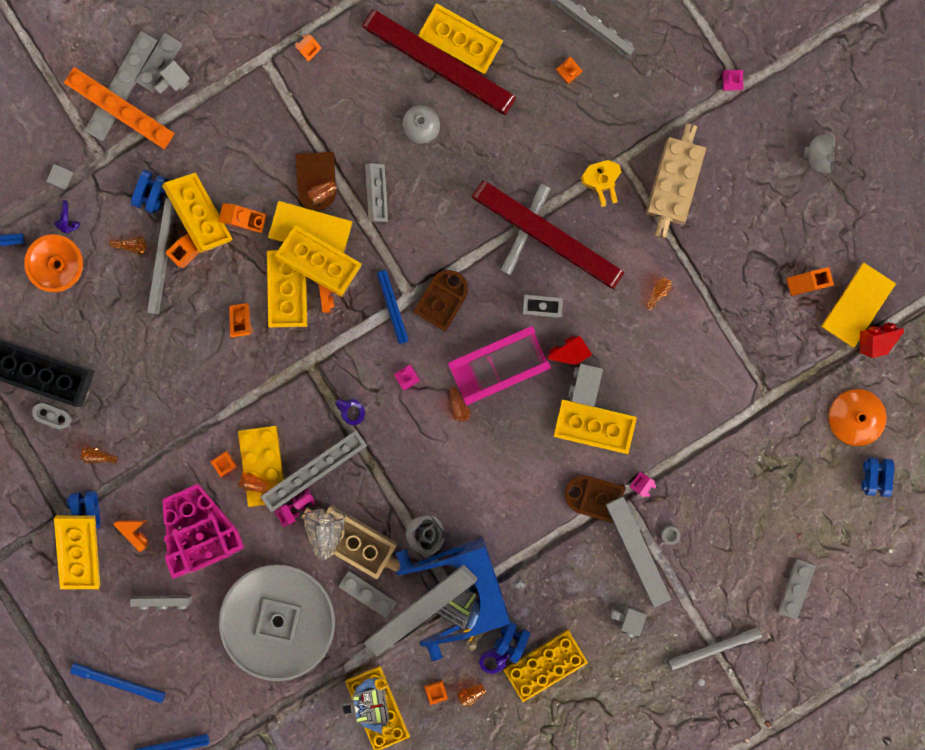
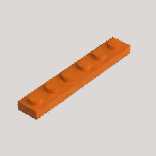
M75 67L64 81L65 85L164 150L175 135V133Z

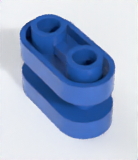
M143 170L133 193L131 206L141 208L145 204V210L154 214L156 211L159 212L163 202L161 198L163 193L166 194L162 185L167 182V178L158 175L155 180L152 179V172ZM151 186L152 190L148 198L146 197V195L149 190V187Z
M868 457L863 462L865 478L861 483L862 491H864L865 495L875 496L878 490L881 497H890L893 491L894 479L893 459L884 458L881 464H879L878 458ZM880 471V482L878 483V473Z
M87 491L85 498H82L80 492L71 493L70 497L67 498V506L71 510V515L85 516L84 505H86L87 516H95L96 529H99L101 518L96 491Z
M510 621V624L502 626L500 630L502 636L498 637L494 647L496 648L495 653L501 656L508 652L510 654L509 660L516 664L523 654L531 632L523 628L519 633L516 631L517 624ZM512 638L516 639L514 647L510 645Z

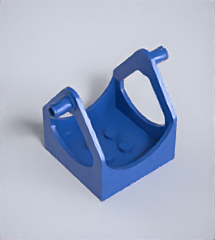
M484 538L438 552L415 563H411L407 549L395 553L400 564L399 570L396 571L397 576L442 565L459 568L464 564L478 578L475 585L479 592L478 603L480 613L475 625L468 632L448 635L461 628L454 624L419 642L420 646L427 647L431 661L443 658L438 644L463 640L510 624L508 611ZM445 555H451V556H452V557H449V558H446V559H443V560L434 561V560H436V559H438V558H441V557H443V556H445Z

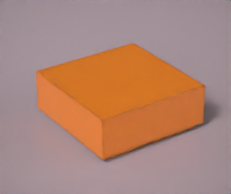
M228 451L210 461L220 478L238 467Z
M443 680L424 685L430 705L448 700Z

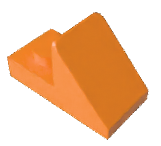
M319 284L322 312L331 313L335 305L334 298L330 296V293L334 292Z
M249 304L229 306L230 337L252 334Z
M119 520L113 524L139 552L145 550L150 545L147 542V537L143 533L137 532L147 520Z

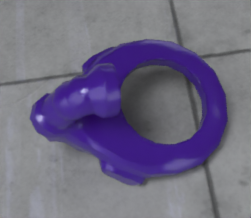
M63 200L62 213H60L61 219L56 221L54 225L61 232L67 234L78 229L80 222L73 221L72 226H68V201Z
M336 400V407L341 411V417L347 424L358 425L364 420L365 409L358 400ZM351 406H356L359 409V416L354 421H351L347 416V411Z
M490 648L479 659L481 669L489 674L500 672L506 666L505 662L510 656L508 652L501 656L495 653V648ZM486 657L495 658L498 667L495 669L486 668L484 659Z

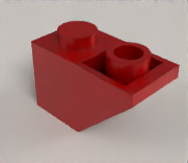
M885 323L884 326L869 327L868 330L860 331V353L870 358L889 354L904 333V328L896 326L895 323Z
M572 335L564 340L566 344L559 348L557 345L548 351L550 355L547 356V359L577 365L590 357L592 353L580 335L577 337Z

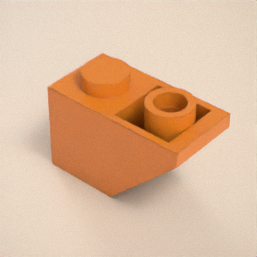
M223 203L218 222L262 233L266 214L238 205Z
M188 233L178 239L165 253L178 267L184 269L199 254V251Z
M829 267L786 278L790 296L834 286Z

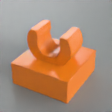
M310 34L307 36L303 35L304 39L300 43H295L296 49L308 62L321 49L320 45Z
M570 56L556 69V72L569 85L583 70Z

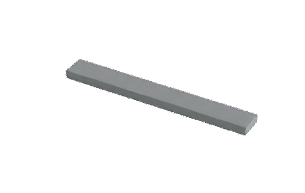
M463 564L367 638L364 644L376 656H379L473 585L478 578Z

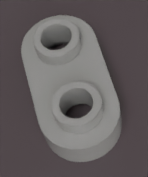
M39 403L34 406L32 411L36 421L56 429H65L72 421L68 411L48 403ZM43 409L47 411L45 416L42 415ZM61 416L65 418L63 423L59 420Z

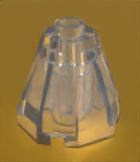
M325 509L306 512L304 526L313 552L319 558L328 559L334 555L345 525L346 514L334 509H330V513H325Z

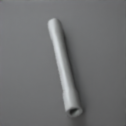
M540 184L535 194L530 210L537 215L549 194V187ZM521 230L519 231L513 247L500 270L501 272L511 276L528 234Z
M756 627L694 652L669 659L668 662L673 671L730 648L761 639L762 634L760 629Z

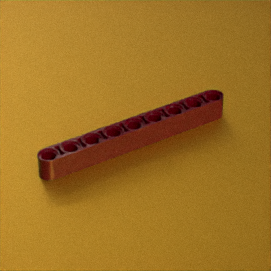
M372 9L363 22L362 27L366 31L499 113L507 115L516 101V97L380 12Z
M481 180L471 196L475 201L609 288L615 289L624 275V271L490 183Z

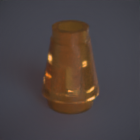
M330 180L329 182L311 187V190L307 193L313 204L316 205L323 203L337 190V187Z
M242 472L238 487L245 491L265 493L268 482L249 472Z
M482 683L461 689L457 693V697L464 708L466 706L470 707L487 693Z

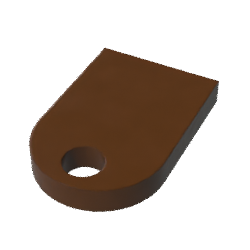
M334 152L295 154L297 190L301 203L313 211H322L329 208L334 203L337 194ZM321 196L323 198L322 205L314 206L312 203L313 198Z
M453 270L439 272L432 279L413 313L446 332L467 297L468 285L465 278ZM451 276L459 278V284L455 287L450 286L448 283V279Z
M579 475L568 482L564 497L567 505L573 511L614 523L605 504L624 496L626 487L591 476ZM576 486L580 489V494L577 497L570 496L569 490L571 487Z

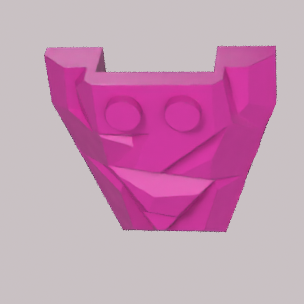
M199 484L163 499V520L166 527L164 542H166L167 550L165 561L172 579L190 572H196L226 559L245 548L238 529Z

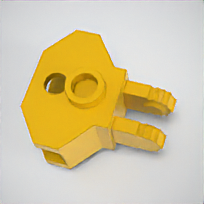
M609 160L589 165L581 177L582 185L594 190L602 207L606 206L603 192L607 190L609 191L612 203H617L614 187L616 179L621 174L620 165Z

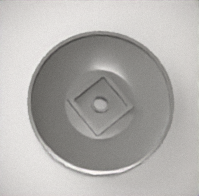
M267 565L248 572L230 588L220 610L219 631L226 652L243 671L263 680L285 681L304 675L324 658L334 637L335 612L327 591L312 575L293 566ZM281 616L284 620L283 625H275L273 622L274 617Z

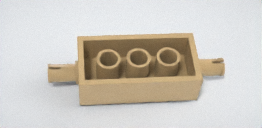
M685 124L682 140L669 137L665 142L645 215L659 219L654 234L657 237H667L670 222L682 225L687 219L706 147L693 143L697 126L693 125L691 127L692 124Z
M333 505L328 508L323 516L315 513L308 507L301 518L316 526V531L310 540L311 542L375 579H378L382 570L386 567L395 572L399 570V561L393 558L392 555L398 544L397 542Z

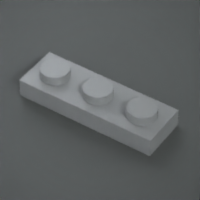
M164 33L135 82L153 93L155 90L154 86L163 77L159 70L175 58L183 44Z
M365 164L369 222H388L385 165Z
M799 559L795 560L778 609L779 614L798 619L816 565Z
M351 570L348 571L338 586L384 618H387L397 603L396 600Z
M192 595L134 596L130 599V607H136L137 610L148 609V606H156V609L159 610L167 609V606H175V609H186L192 603Z

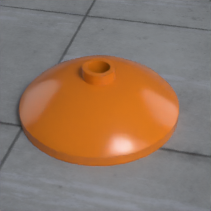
M56 234L45 235L35 240L28 248L24 259L25 272L29 280L37 288L47 292H62L71 288L79 280L83 270V257L78 246L69 238ZM57 261L61 264L59 268L55 266Z
M852 389L840 394L833 401L828 419L833 434L841 442L851 446H865L880 437L884 431L887 416L883 403L875 394L862 389ZM860 415L864 416V420L862 422L859 420Z

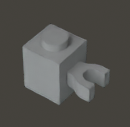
M172 59L159 70V73L164 78L154 87L160 94L169 85L175 91L178 89L181 91L189 84L188 80L190 78Z
M626 605L624 613L611 609L609 616L612 619L621 621L619 628L623 631L622 634L633 638L634 635L640 637L647 614L644 611Z

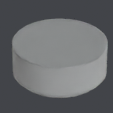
M668 525L661 530L660 536L664 543L674 545L679 542L681 534L675 526Z

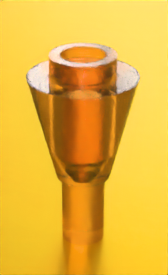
M142 236L123 240H110V247L122 248L137 255H142L146 250V241Z
M664 276L662 279L658 278L651 295L652 297L645 307L652 311L658 300L660 301L674 289L671 286L673 282Z
M456 387L450 388L454 420H458L459 423L469 420L472 412L462 398H460Z
M87 445V448L82 449L80 459L84 460V464L103 462L117 464L118 456L108 455Z

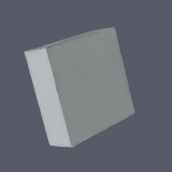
M54 164L46 182L66 190L73 172Z

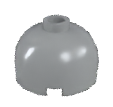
M413 106L403 117L402 126L404 134L408 140L415 144L430 143L439 134V116L429 106Z
M819 135L811 141L809 147H805L804 158L808 159L809 166L813 170L821 173L832 172L835 155V135Z
M424 515L416 517L409 523L406 529V541L415 552L421 554L436 553L444 542V538H442L444 527L441 521L434 516Z

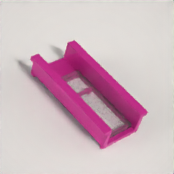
M533 326L448 363L466 406L551 368L536 338Z

